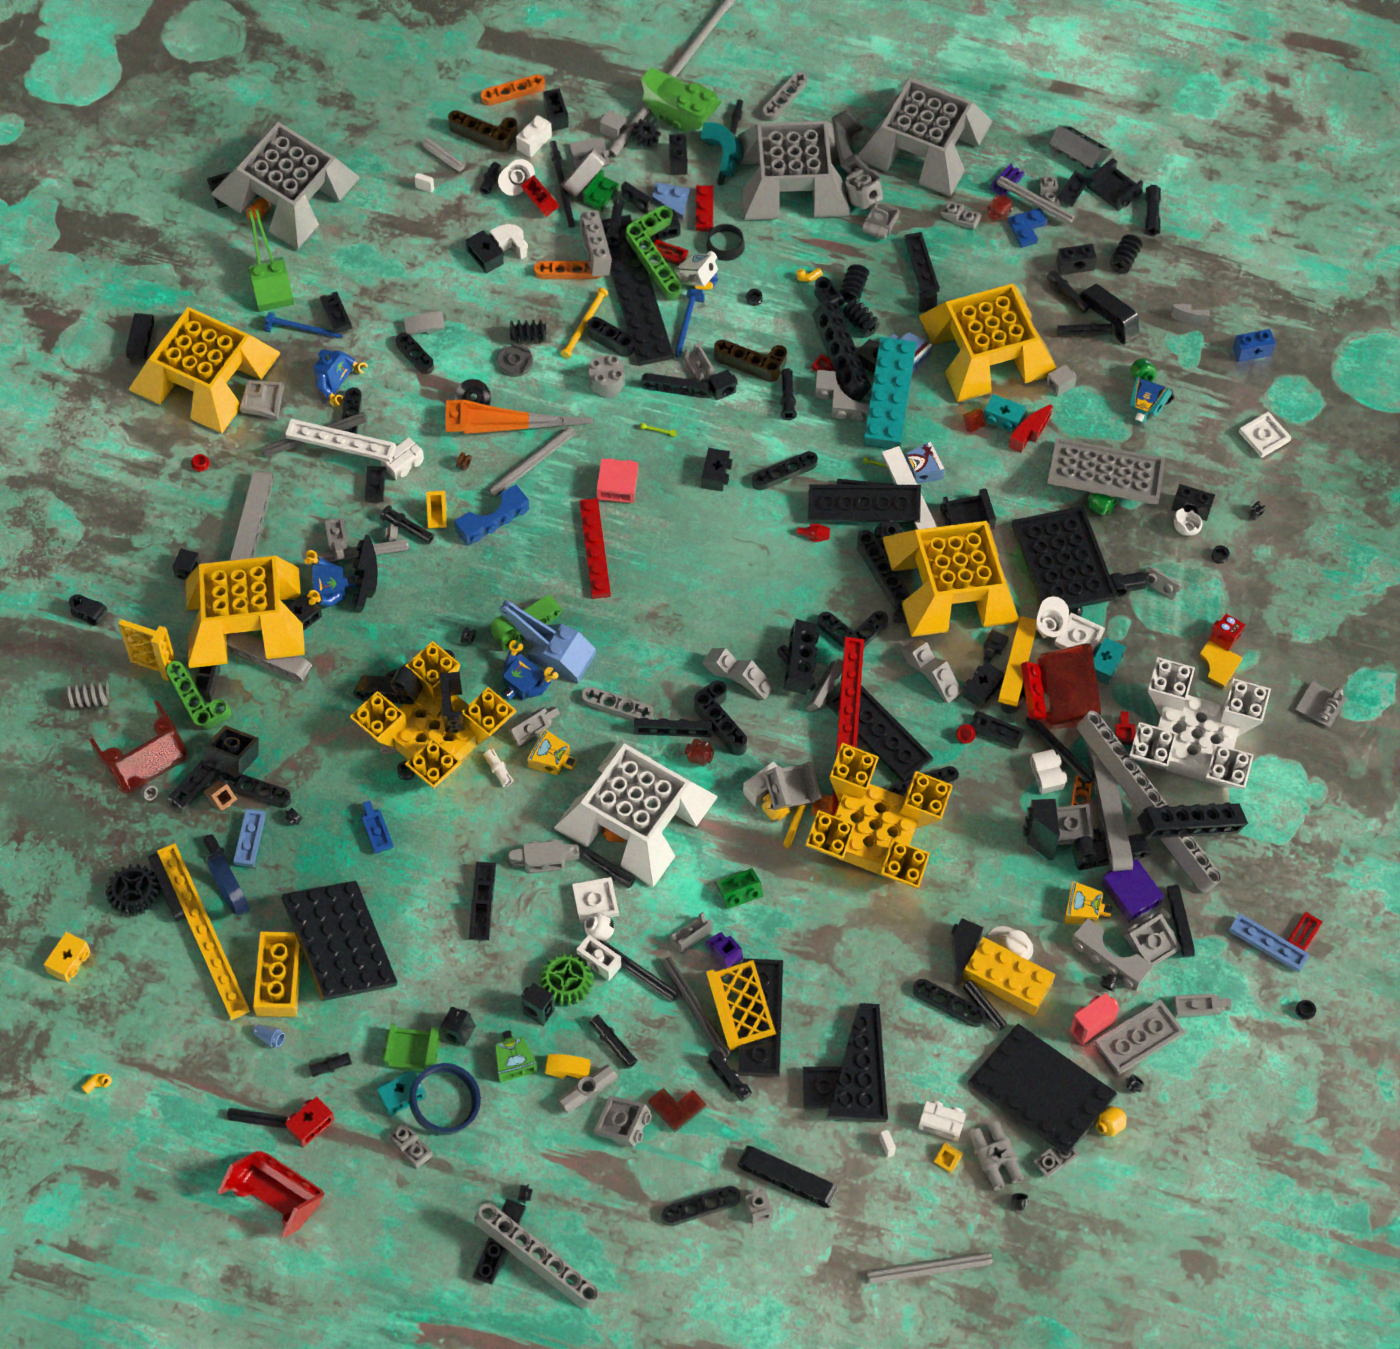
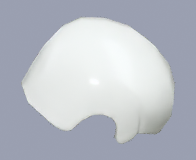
M1184 508L1176 511L1174 527L1178 533L1192 536L1201 531L1203 521L1193 510L1185 512Z

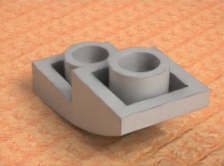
M1050 176L1039 177L1040 197L1060 207L1057 178Z
M947 201L941 211V216L945 219L972 230L976 228L981 219L980 212L964 209V204Z
M1173 304L1171 318L1186 324L1207 326L1210 310H1192L1191 304Z
M441 312L423 313L404 318L406 333L411 336L422 332L431 334L445 329Z
M405 1122L388 1135L397 1148L417 1169L433 1156L432 1151L419 1140L417 1134Z
M1054 1147L1052 1150L1049 1149L1042 1154L1034 1163L1046 1178H1049L1077 1159L1080 1154L1074 1148L1066 1156Z

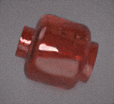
M1003 194L995 196L987 206L988 216L994 221H1004L1013 210L1012 200Z
M694 739L691 744L688 743L686 745L684 754L687 755L689 763L704 767L712 762L715 749H712V745L709 742Z

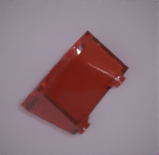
M1084 643L1042 653L1040 658L1037 659V663L1042 672L1045 673L1050 705L1048 712H1046V723L1050 724V730L1077 727V723L1089 711H1095L1101 715L1091 644Z

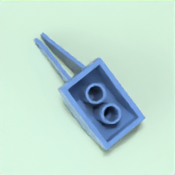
M505 600L499 608L500 612L532 646L527 654V659L545 669L552 667V672H557L558 675L578 684L594 659L596 648L579 631L564 624L545 625L512 602Z

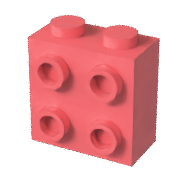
M612 458L601 459L597 485L598 500L634 503L638 479V462L631 460L621 461Z
M1105 993L1101 997L1099 995L1095 996L1087 1007L1084 1008L1082 1006L1075 1011L1074 1018L1071 1021L1070 1032L1082 1046L1114 1024L1119 1010L1117 1001Z

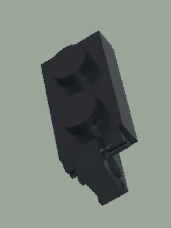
M716 1050L710 1052L707 1064L731 1093L734 1092L741 1102L752 1095V1091L748 1084L740 1081L738 1073L734 1069L731 1070L722 1054H718Z

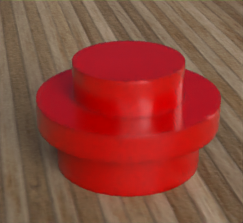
M197 454L193 457L191 466L195 471L203 472L209 468L210 461L207 456Z
M969 724L961 725L956 731V737L961 743L968 744L975 739V729Z

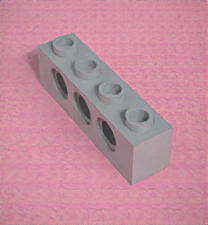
M581 211L579 229L592 276L610 275L612 259L599 211Z

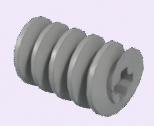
M106 681L105 687H102L101 682H98L96 688L92 682H90L89 688L83 683L81 689H79L77 684L74 685V689H71L68 684V701L72 708H76L77 703L80 708H83L85 703L87 707H91L93 702L95 706H99L100 702H102L103 706H106L109 700L108 682Z

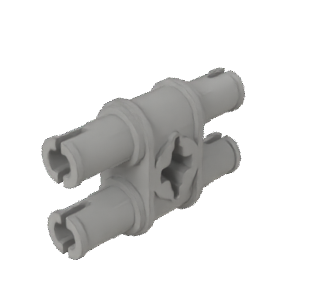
M994 1122L988 1126L995 1142L989 1145L986 1143L980 1128L969 1133L975 1147L974 1154L978 1157L983 1168L982 1172L987 1174L994 1191L1005 1186L998 1170L1002 1167L1007 1169L1013 1184L1024 1180L1018 1165L1019 1158L1015 1155L1010 1144L1011 1140L1006 1138L999 1122Z

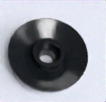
M468 379L457 387L455 400H467L490 405L491 392L484 382L477 379ZM472 394L477 395V399L475 401L471 400Z

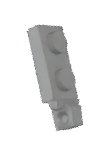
M343 518L326 520L325 526L329 549L336 551L337 559L344 558L343 549H348Z
M551 706L547 709L543 707L508 728V731L515 744L520 746L543 732L544 729L549 728L550 724L553 723L551 719L560 713L557 707Z
M1214 993L1180 995L1173 998L1176 1018L1219 1015L1222 1013L1221 1011H1228L1232 1006L1231 998L1219 999V996Z

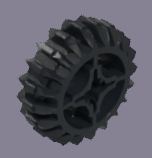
M129 864L127 869L121 866V872L115 870V877L109 876L110 883H106L108 890L105 893L108 897V903L112 904V909L118 910V913L122 914L125 912L126 916L129 917L131 912H133L134 916L137 917L139 911L145 914V908L151 910V903L157 904L156 897H160L158 890L161 887L157 876H154V872L152 870L149 871L148 867L144 866L141 868L137 864L133 868ZM123 884L124 889L121 891V894L118 896V890H119V888L121 887V885ZM149 884L148 890L146 894L143 896L142 891L145 889V886Z

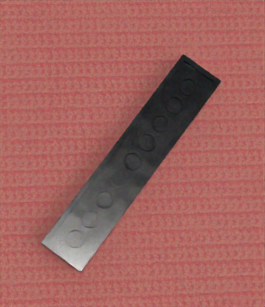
M625 215L621 217L622 232L619 234L621 238L620 243L617 245L608 244L612 259L610 273L628 333L633 338V349L638 366L671 360L674 359L673 351L648 271L626 240L627 227L632 223L631 215ZM610 219L601 220L605 235L608 232L606 227Z

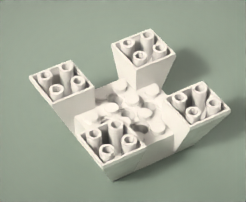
M1157 657L1148 692L1161 716L1158 727L1139 722L1129 757L1147 766L1217 786L1245 790L1254 754L1236 750L1234 746L1238 736L1262 724L1271 689L1233 678L1225 705L1188 695L1195 667Z
M618 740L599 766L598 771L602 772L596 783L591 789L573 801L554 829L580 845L589 847L602 827L607 828L628 841L620 865L622 869L654 887L675 858L662 831L674 815L697 827L717 799V796L655 762L649 756L623 741Z

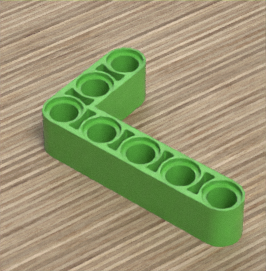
M660 206L630 223L626 231V240L668 300L674 301L680 296L681 284L649 238L671 224V208ZM666 215L668 218H661L660 216ZM651 223L653 226L648 227L645 224ZM631 232H637L638 235H632ZM640 246H646L648 249H641ZM650 260H656L657 263L653 264ZM665 274L667 275V277L662 278L659 275ZM669 288H675L677 291L671 292Z

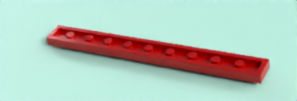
M845 637L835 760L841 743L857 748L864 639ZM834 788L832 793V816H834L839 803Z

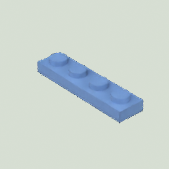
M1239 913L1229 929V932L1298 973L1310 956L1307 952Z

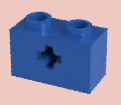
M1266 329L1236 335L1232 348L1237 361L1242 362L1272 356L1276 342L1271 330Z

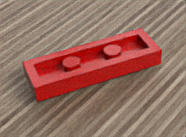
M696 185V232H710L713 228V185Z
M1026 661L1021 664L1028 716L1031 719L1043 721L1047 719L1040 666Z

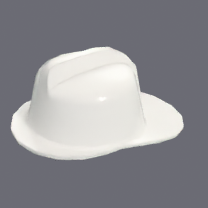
M518 159L508 165L498 178V184L502 192L510 196L520 194L523 191L520 185L532 175L535 176L532 164L527 160Z
M1054 596L1048 597L1040 605L1036 619V628L1043 639L1046 637H1059L1065 630L1069 609L1062 599Z
M998 926L988 933V940L1027 960L1033 954V944L1023 931L1014 930L1006 926Z

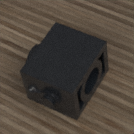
M452 1006L440 1025V1029L448 1041L464 1047L476 1027L469 1012Z

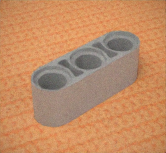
M594 148L591 149L566 177L561 186L571 196L576 197L601 169L606 160Z

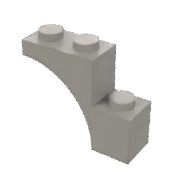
M817 370L815 398L833 400L831 418L867 421L869 405L856 402L846 396L837 384L835 371Z
M914 639L901 649L908 665L916 668L928 678L945 703L951 702L962 693L948 662L935 658L927 642Z
M727 648L711 649L702 662L713 676H722L741 684L760 700H765L775 686L752 660L737 661Z

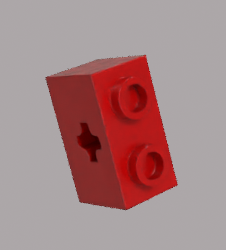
M534 175L520 185L545 217H548L560 207Z
M316 1096L314 1099L306 1101L299 1112L291 1114L285 1125L287 1131L304 1148L335 1121L333 1112Z

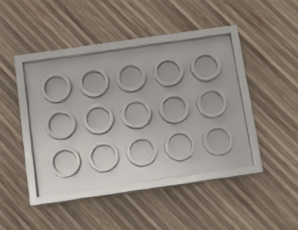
M1056 437L1047 483L1054 486L1069 487L1074 490H1084L1091 493L1105 494L1110 497H1121L1127 500L1158 505L1165 458Z

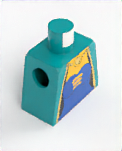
M1137 377L1130 406L1137 410L1134 420L1144 424L1148 415L1157 417L1171 396V390L1165 386Z

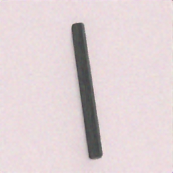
M365 412L324 426L343 431L366 423L368 419ZM287 438L262 447V452L265 457H269L306 444V442Z
M666 957L662 960L664 969L718 1054H722L727 1058L730 1055V1050L673 959Z

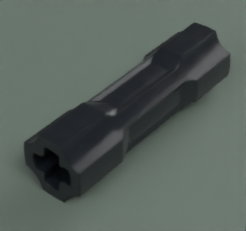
M1150 185L1145 189V202L1147 203L1145 233L1149 236H1156L1161 231V219L1159 217L1161 188L1157 185Z

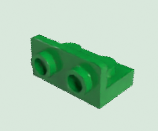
M600 170L592 178L589 186H586L582 192L584 204L602 212L618 191L619 183L604 177V171Z
M753 868L716 881V886L724 899L726 909L763 897L761 881Z

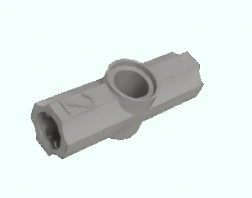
M606 1064L589 1077L582 1078L578 1085L559 1097L557 1102L562 1110L569 1114L586 1101H592L600 1091L615 1082L618 1077L612 1067ZM586 1086L593 1088L589 1092L582 1090Z

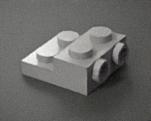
M1153 913L1143 918L1144 923L1141 925L1133 924L1127 928L1128 933L1124 935L1133 952H1137L1139 956L1153 966L1182 949L1162 914L1155 916Z
M610 1095L593 1132L598 1136L613 1139L617 1144L635 1148L636 1143H640L643 1139L642 1130L644 1126L648 1125L651 1121V1111L644 1103Z

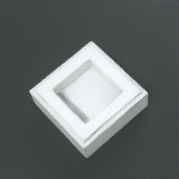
M420 173L416 174V188L432 194L434 190L433 178Z
M888 1130L882 1131L879 1140L887 1158L894 1156L896 1146Z

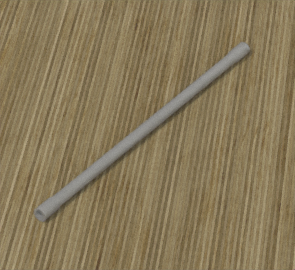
M723 0L720 7L669 71V75L676 77L736 0ZM646 104L642 106L622 134L608 149L609 156L613 158L617 156L632 135L631 131L634 129V123H638L639 119L643 120L649 113L650 109Z

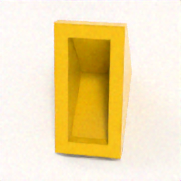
M445 490L426 491L428 528H447Z

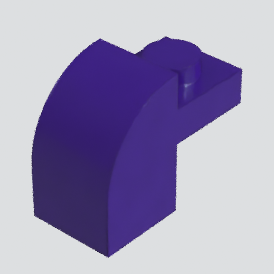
M720 932L705 941V947L717 959V964L722 969H727L743 959L742 948L731 935L725 937Z

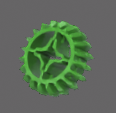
M563 952L562 957L559 958L555 954L554 961L548 958V965L543 964V971H540L539 974L541 977L539 984L542 988L554 994V1003L559 1000V1005L562 1006L564 1002H567V1005L570 1007L571 1001L578 1004L579 998L585 1000V994H590L591 989L589 987H593L592 980L594 979V974L590 973L592 971L591 966H587L586 960L581 961L579 955L574 958V954L571 952L569 957H566V954ZM572 968L580 972L582 977H579L578 974L573 973ZM568 973H569V978L567 979V981H566V983H565V985H564V981H565V979L567 978V975H568ZM550 981L555 982V984L559 985L561 987V990L556 989Z

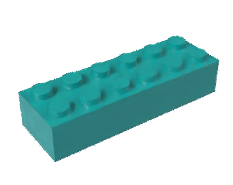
M880 337L864 436L865 446L885 449L901 447L917 342Z

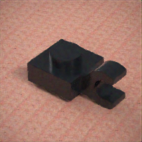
M992 629L983 646L986 648L983 660L990 663L995 653L1001 655L1009 637Z

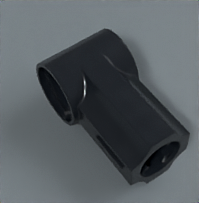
M1118 572L1110 575L1118 595L1117 597H1121L1129 591L1146 589V576L1143 572L1122 575V573Z

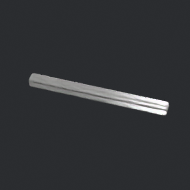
M572 427L564 429L489 488L490 494L495 497L571 439L575 435L574 429Z
M987 1252L872 1270L867 1272L868 1282L872 1284L987 1266L992 1264V1256Z

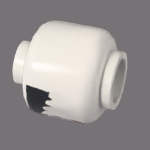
M595 912L586 918L584 922L585 932L596 940L605 941L614 932V922L610 917Z

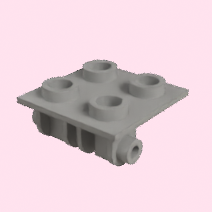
M603 137L569 143L575 167L593 148L606 160L603 166L610 165L609 152L606 149Z
M1312 681L1295 710L1330 728L1347 698L1343 697V690L1341 688H1336L1332 691Z

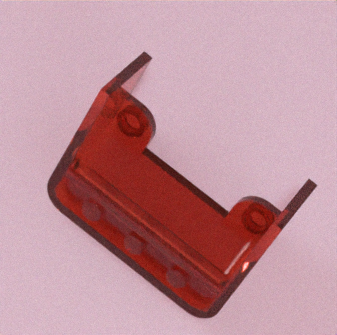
M157 700L154 702L158 717L160 718L154 723V730L157 736L123 755L118 748L114 747L102 752L93 738L89 740L95 756L122 793L135 791L182 763L188 756L186 746L177 729Z

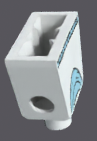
M709 251L707 254H693L675 268L674 271L680 284L705 286L718 271L715 263L717 259L716 254L712 251Z

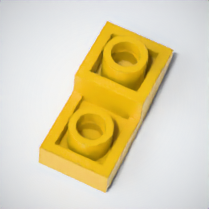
M548 1054L545 1074L564 1079L566 1075L578 1079L589 1077L591 1060L571 1055Z

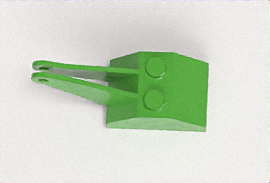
M255 209L257 221L270 258L260 261L256 227L252 210H250L249 214L257 262L247 265L258 310L263 312L294 305L283 257H272L258 209Z

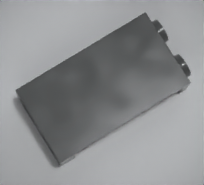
M847 110L831 117L841 167L848 174L861 169L864 172H868L870 168L855 154L852 135L862 131L863 127Z

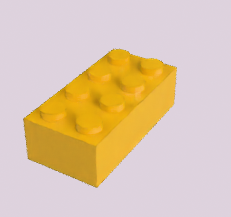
M260 932L253 1005L256 1016L297 1017L302 950L295 932Z
M985 937L982 938L963 974L964 980H972L979 988L1033 1016L1036 1015L1055 978L1054 973Z

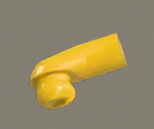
M816 268L810 273H805L804 269H798L796 271V278L801 282L811 283L822 276L823 272L820 268Z
M94 1074L81 1086V1089L88 1094L95 1087H108L112 1079L108 1074Z

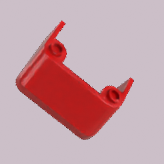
M256 1151L230 1164L217 1191L221 1195L231 1189L239 1197L253 1194L284 1215L281 1220L285 1227L281 1235L284 1238L301 1229L324 1196L323 1190L263 1151Z

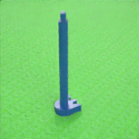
M703 289L687 290L686 297L689 299L675 350L676 358H679V354L682 352L695 301L704 303L705 294Z
M268 312L265 319L264 327L267 332H271L273 324H278L329 337H343V334H335L331 330L276 318L275 313Z

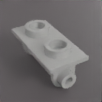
M1148 566L1144 573L1146 583L1171 600L1174 599L1176 593L1182 588L1180 582L1166 577V574L1159 571L1157 567Z

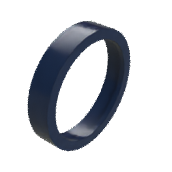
M216 851L207 856L206 862L211 874L234 915L238 918L249 912L245 896L221 853Z
M439 1063L426 1068L415 1079L409 1093V1105L416 1121L427 1131L438 1135H452L464 1130L477 1116L481 1104L480 1090L473 1076L462 1067L451 1063ZM446 1072L457 1076L466 1084L471 1095L472 1104L470 1113L462 1124L454 1128H443L432 1124L422 1115L417 1105L416 1091L420 1082L428 1075Z

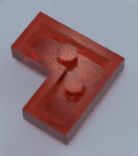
M662 1088L648 1100V1104L674 1132H677L706 1108V1103L694 1090H691L676 1102Z

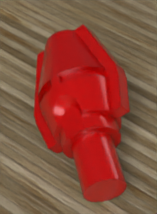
M819 523L810 524V527L807 528L798 527L797 535H806L813 542L825 541L830 539V528Z

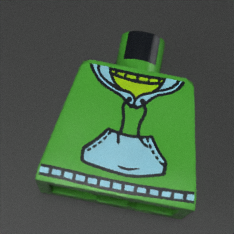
M510 1030L501 1033L502 1043L495 1045L500 1083L537 1073V1063L523 1037L514 1039L513 1032Z

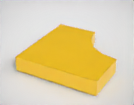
M1211 641L1207 642L1199 655L1208 666L1209 675L1207 680L1223 689L1243 659Z

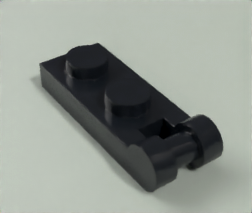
M337 291L332 292V295L320 296L321 304L324 307L334 333L337 334L352 329L351 322Z
M980 711L974 713V720L969 724L975 729L976 733L1018 749L1026 731Z
M202 760L169 795L167 802L171 805H176L177 809L184 813L193 800L218 775L217 769L205 765L204 760ZM182 794L185 796L183 800L179 798Z

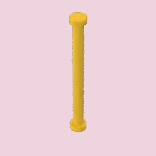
M598 289L596 298L566 348L560 352L564 358L569 359L571 357V352L587 327L588 320L593 317L603 298L607 297L608 291L606 289Z

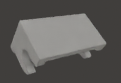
M695 344L692 352H689L688 349L685 350L683 362L692 378L709 383V376L715 375V369L700 344Z
M704 912L700 913L698 918L677 933L673 932L670 935V942L680 954L713 932V922L710 919H705Z

